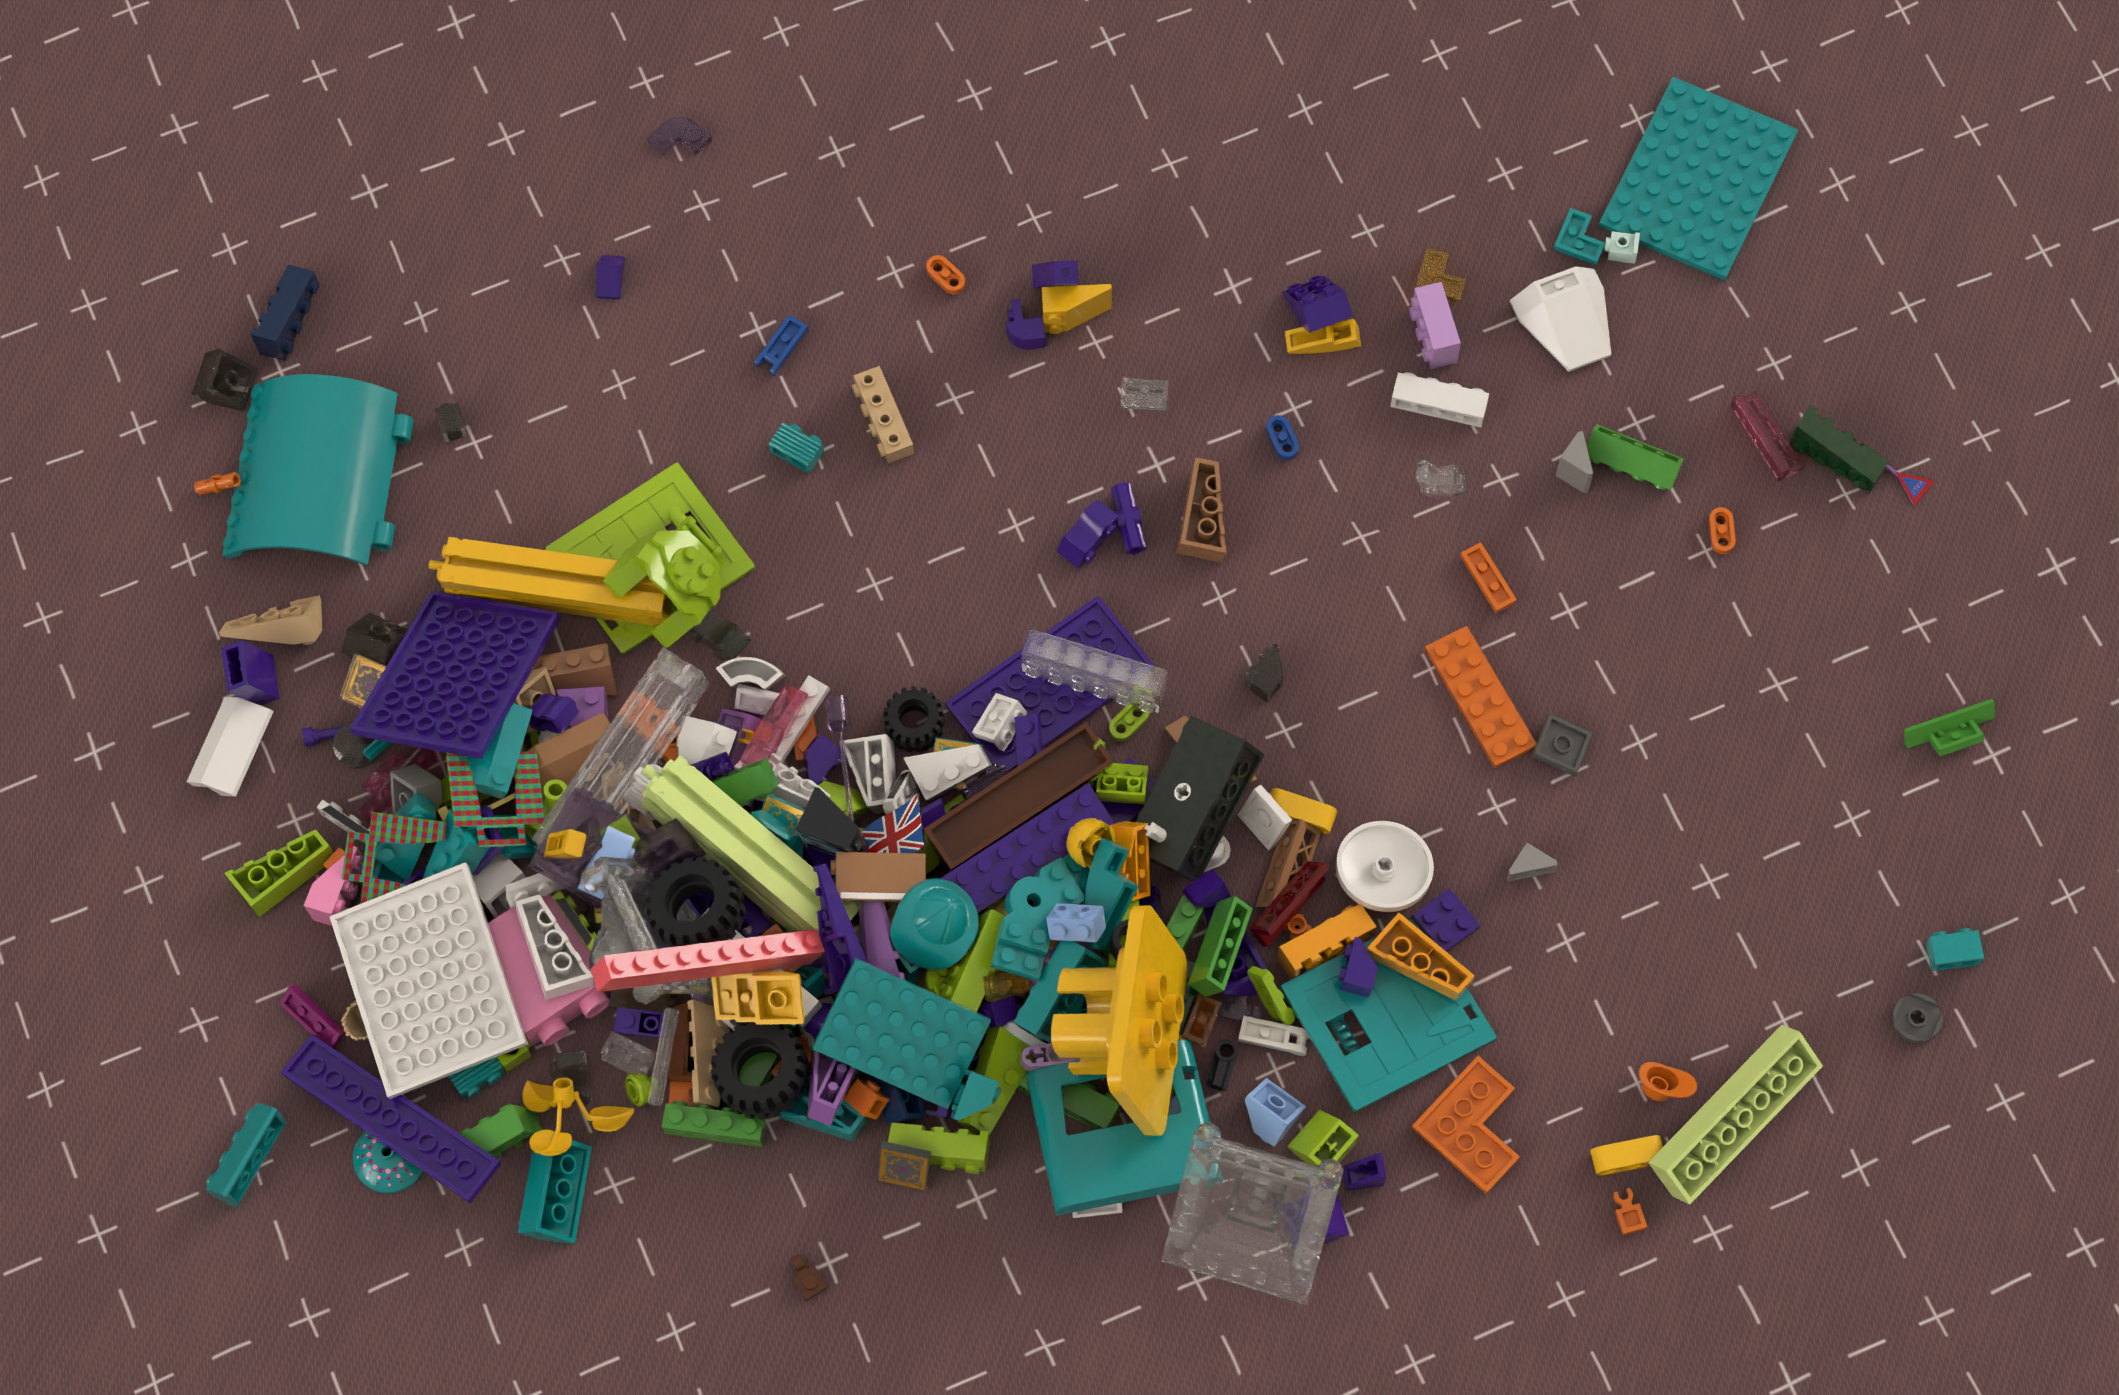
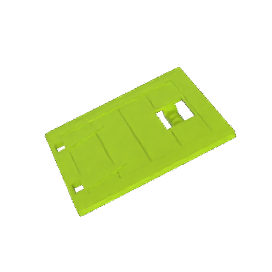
M674 463L546 546L547 551L619 560L625 550L642 537L657 531H667L666 527L673 523L678 528L686 518V514L691 512L710 540L722 548V552L715 558L719 563L721 591L755 569L754 563L679 463ZM673 602L671 606L672 612L677 609ZM595 618L622 655H625L651 638L653 635L650 631L657 626L615 621L618 626L611 630L605 622L607 619Z

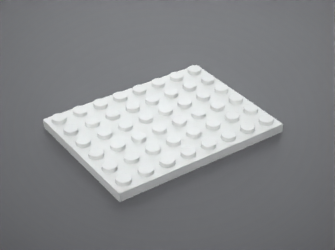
M466 862L329 916L386 1095L389 1099L528 1045L469 865Z

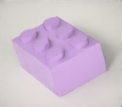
M1442 282L1415 288L1414 296L1411 298L1412 307L1409 308L1411 320L1416 321L1418 327L1415 331L1417 340L1423 343L1422 356L1424 361L1429 363L1430 369L1457 363L1461 342Z

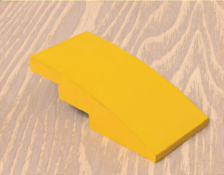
M764 970L711 977L716 1020L756 1022V1025L805 1023L800 974Z

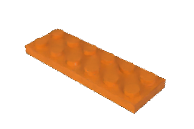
M1467 626L1425 646L1427 655L1494 769L1534 750L1536 745L1534 738Z

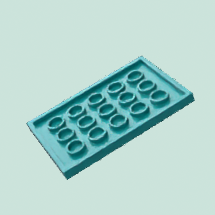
M855 958L812 1049L948 1109L991 1019Z

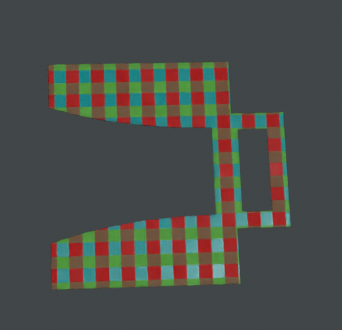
M520 752L515 779L517 816L485 818L481 817L478 794L466 757L457 754H446L454 827L476 826L479 847L526 846L524 824H546L537 752ZM517 827L519 839L485 840L484 828Z
M372 812L369 834L352 831L347 833L342 880L363 882L361 904L407 886L398 882L373 878L377 841L403 844L444 841L447 822ZM354 839L366 841L362 875L350 873Z

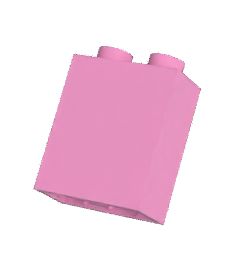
M551 894L542 896L558 925L569 938V942L582 958L586 968L591 972V968L597 963L596 959ZM516 906L488 923L525 1036L531 1046L540 1041L545 1046L558 1042L569 1032V1028L566 1025L568 1022L582 1013L586 1018H592L609 1006L610 999L607 996L611 994V991L598 992L594 978L593 986L545 1000L516 912Z

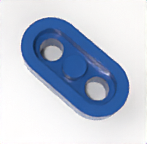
M1280 415L1271 417L1267 422L1266 432L1277 456L1283 460L1294 459L1299 452V443L1288 419ZM1279 427L1282 431L1276 432L1274 429ZM1289 447L1291 451L1285 452L1283 448Z

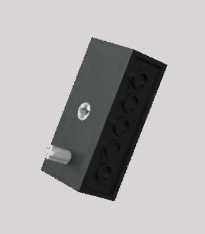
M1191 716L1183 726L1178 742L1172 747L1171 755L1166 765L1162 767L1155 786L1151 788L1149 797L1137 816L1136 822L1148 823L1144 829L1147 830L1146 835L1149 837V861L1192 882L1201 877L1265 754L1246 740Z

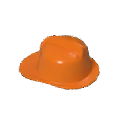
M1646 1062L1639 1068V1078L1642 1082L1640 1088L1647 1097L1654 1101L1662 1102L1672 1097L1687 1098L1697 1090V1082L1694 1077L1685 1071L1656 1062Z

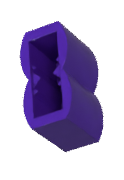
M542 694L529 708L533 710L529 725L538 731L548 730L553 733H562L577 716L579 710L576 707L575 701L568 696L556 697L553 694Z

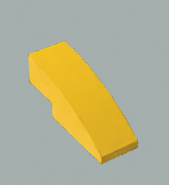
M1354 319L1337 322L1311 333L1303 327L1285 331L1287 352L1289 354L1325 353L1361 347L1359 326Z

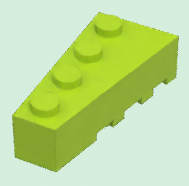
M990 909L978 916L979 930L975 942L967 954L951 966L948 973L950 979L948 985L942 990V997L977 1012L989 986L985 981L996 970L990 967L999 924L1005 915Z

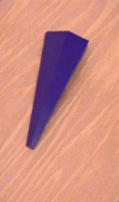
M822 864L813 867V871L817 872L819 887L815 889L816 896H820L821 910L817 911L818 927L826 964L822 966V971L827 973L828 986L824 988L825 995L839 992L855 958L866 963L868 961L827 865Z

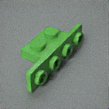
M1993 699L1906 728L1904 730V744L1906 748H1911L1930 742L1940 757L1984 742V734L1977 725L1995 718V702Z

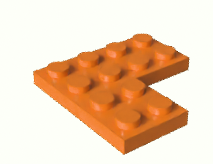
M1479 1056L1466 1067L1412 1125V1129L1485 1194L1498 1183L1520 1158L1518 1154L1484 1125L1489 1117L1514 1092L1515 1087Z

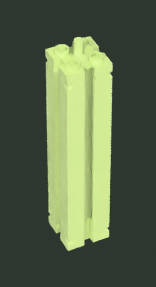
M681 755L675 761L670 759L662 768L660 774L649 764L645 766L642 772L651 779L646 786V790L641 795L644 799L640 806L645 811L650 812L652 817L698 856L706 858L707 861L714 860L720 866H724L740 887V891L789 933L817 929L819 933L817 911L821 910L820 896H816L815 889L819 887L817 872L813 871L811 865L694 766H690L688 761ZM842 901L851 922L859 911V906L851 901Z

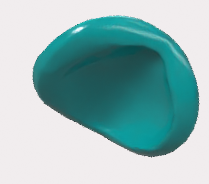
M944 879L923 880L907 891L896 909L890 928L892 943L898 953L913 965L933 970L948 968L963 958L974 944L979 930L978 912L971 897L957 884Z

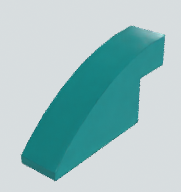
M1101 838L1089 870L1084 905L1103 906L1106 929L1097 942H1088V946L1106 951L1114 928L1121 922L1139 886L1118 873L1129 850L1116 842Z

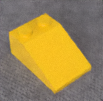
M1111 284L1042 287L1044 331L1051 334L1069 331L1112 309Z

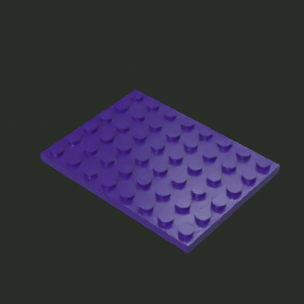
M431 590L350 728L352 735L482 759L560 621L559 612Z

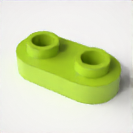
M1142 700L1131 701L1110 722V736L1119 742L1130 739L1148 721L1150 716L1148 704ZM1136 711L1142 713L1140 717H1135L1133 714ZM1124 728L1126 731L1124 733H1118L1117 729Z

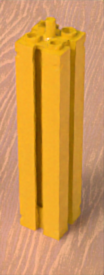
M448 537V542L444 544L442 549V558H445V562L430 560L429 569L437 570V580H439L442 588L445 589L444 591L450 594L564 614L649 626L658 625L672 613V601L650 581L648 575L626 594L618 598L603 582L618 560Z

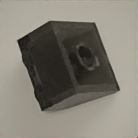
M221 349L207 352L204 355L192 395L211 405L243 411L258 369Z
M368 613L347 628L341 653L349 656L354 661L357 660L358 656H361L387 667L408 630L372 613Z

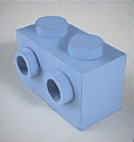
M1056 903L1046 918L1050 940L1097 942L1106 929L1103 906Z

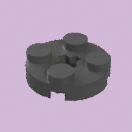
M1920 993L1911 994L1901 998L1895 1005L1891 1015L1892 1029L1908 1042L1925 1044L1939 1032L1943 1022L1942 1013L1940 1014V1010L1937 1007L1938 1004L1931 997ZM1916 1013L1921 1014L1920 1019L1923 1020V1023L1915 1024L1910 1016H1915Z

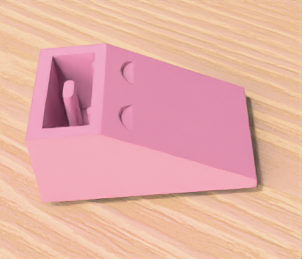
M355 846L353 847L350 873L362 875L364 858L358 847ZM345 855L312 883L304 907L314 921L332 926L329 916L349 909L351 899L354 900L357 896L358 882L342 880Z

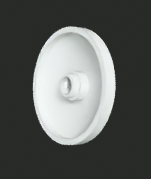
M1373 821L1358 826L1344 838L1336 857V873L1343 890L1358 904L1375 911L1395 912L1413 906L1426 894L1433 877V857L1425 841L1410 828L1395 822Z

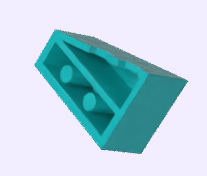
M810 1076L806 1077L809 1083L807 1089L801 1090L803 1097L800 1101L794 1100L792 1102L794 1107L789 1111L786 1108L780 1111L781 1115L778 1118L853 1142L868 1123L867 1118L845 1100H843L831 1126L809 1118Z

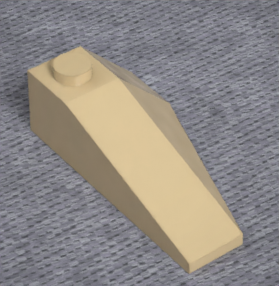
M320 595L290 602V607L277 610V607L270 608L269 611L264 612L259 617L256 614H250L228 621L223 625L219 634L221 637L292 645L301 643L303 645L312 644L322 632Z

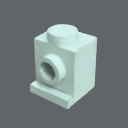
M1612 231L1611 237H1606L1604 251H1608L1607 260L1635 264L1640 233L1628 234Z

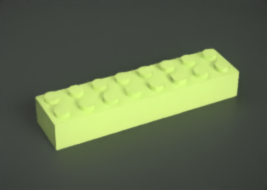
M1781 1025L1648 1162L1673 1197L1690 1205L1823 1067L1801 1032Z

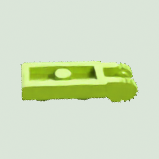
M1252 966L1247 971V974L1270 1016H1272L1273 1020L1281 1021L1285 1025L1293 1024L1295 1013H1293L1292 1008L1286 1006L1283 1000L1284 995L1273 982L1274 976L1267 969Z

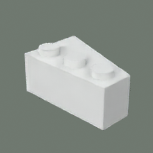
M886 734L840 741L867 807L875 814L885 813L883 809L884 801L896 782L894 741Z
M979 744L904 758L924 798L929 802L993 767L982 746Z

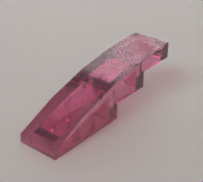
M785 685L740 758L742 763L749 765L768 758L769 761L772 753H776L783 737L788 735L808 697V693L790 685Z

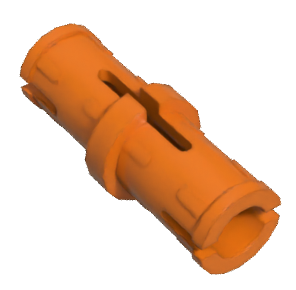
M237 472L226 475L216 474L209 479L196 481L194 489L196 493H199V496L212 492L222 493L225 489L240 486L241 478Z

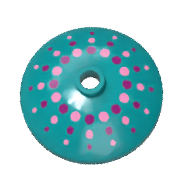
M363 1132L354 1147L353 1166L358 1178L365 1186L379 1193L392 1194L408 1189L419 1180L423 1171L392 1150L389 1156H384L383 1152L389 1148L366 1132Z

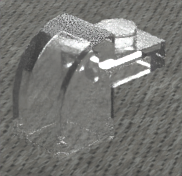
M1426 459L1418 461L1416 480L1421 485L1422 494L1430 497H1454L1465 494L1466 472L1452 464L1437 468Z

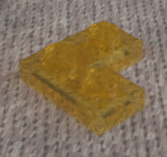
M1427 248L1416 288L1442 282L1447 300L1460 303L1466 279L1444 273L1449 253Z
M1005 971L984 977L986 1001L995 1002L1030 991L1029 979Z

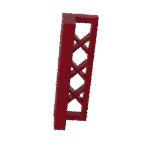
M1307 861L1251 925L1249 929L1261 946L1268 947L1326 880L1323 875L1329 869L1326 863Z

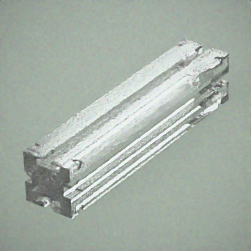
M664 647L661 649L658 658L652 662L545 818L540 830L532 837L533 842L537 844L535 849L540 852V855L544 857L550 833L572 829L585 833L587 839L621 817L629 805L623 796L633 785V782H635L633 775L639 767L645 768L647 764L658 763L681 729L685 716H690L701 700L702 694L711 685L708 679L705 678L706 676L703 671L681 660L677 655ZM584 845L581 857L546 858L548 861L541 871L544 872L555 868L557 864L563 865L591 855L587 846Z

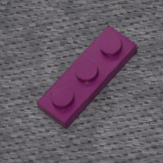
M296 984L289 986L280 1005L309 1033L333 1049H336L345 1031Z

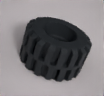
M911 686L909 691H907L906 687L902 688V693L898 694L896 691L893 694V700L888 699L886 702L887 707H884L883 718L886 734L894 743H897V748L902 750L903 747H906V752H912V749L922 752V747H926L928 750L931 748V742L935 743V737L939 738L938 736L943 734L945 722L941 702L939 699H935L934 693L930 692L927 694V689L921 687L920 691L917 690L916 686ZM910 711H921L928 716L925 724L918 728L905 727L900 723L903 715Z

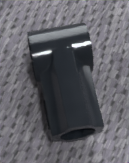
M1224 1039L1217 1044L1206 1086L1219 1091H1227L1237 1059L1238 1048L1234 1041ZM1228 1047L1233 1051V1055L1228 1058L1223 1057L1220 1054V1050Z

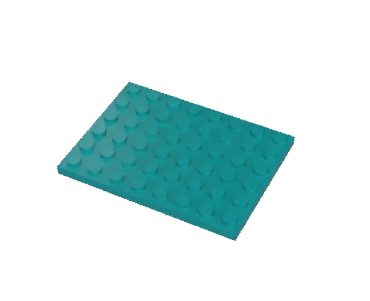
M1672 77L1598 227L1610 232L1640 233V245L1725 281L1798 133V129Z

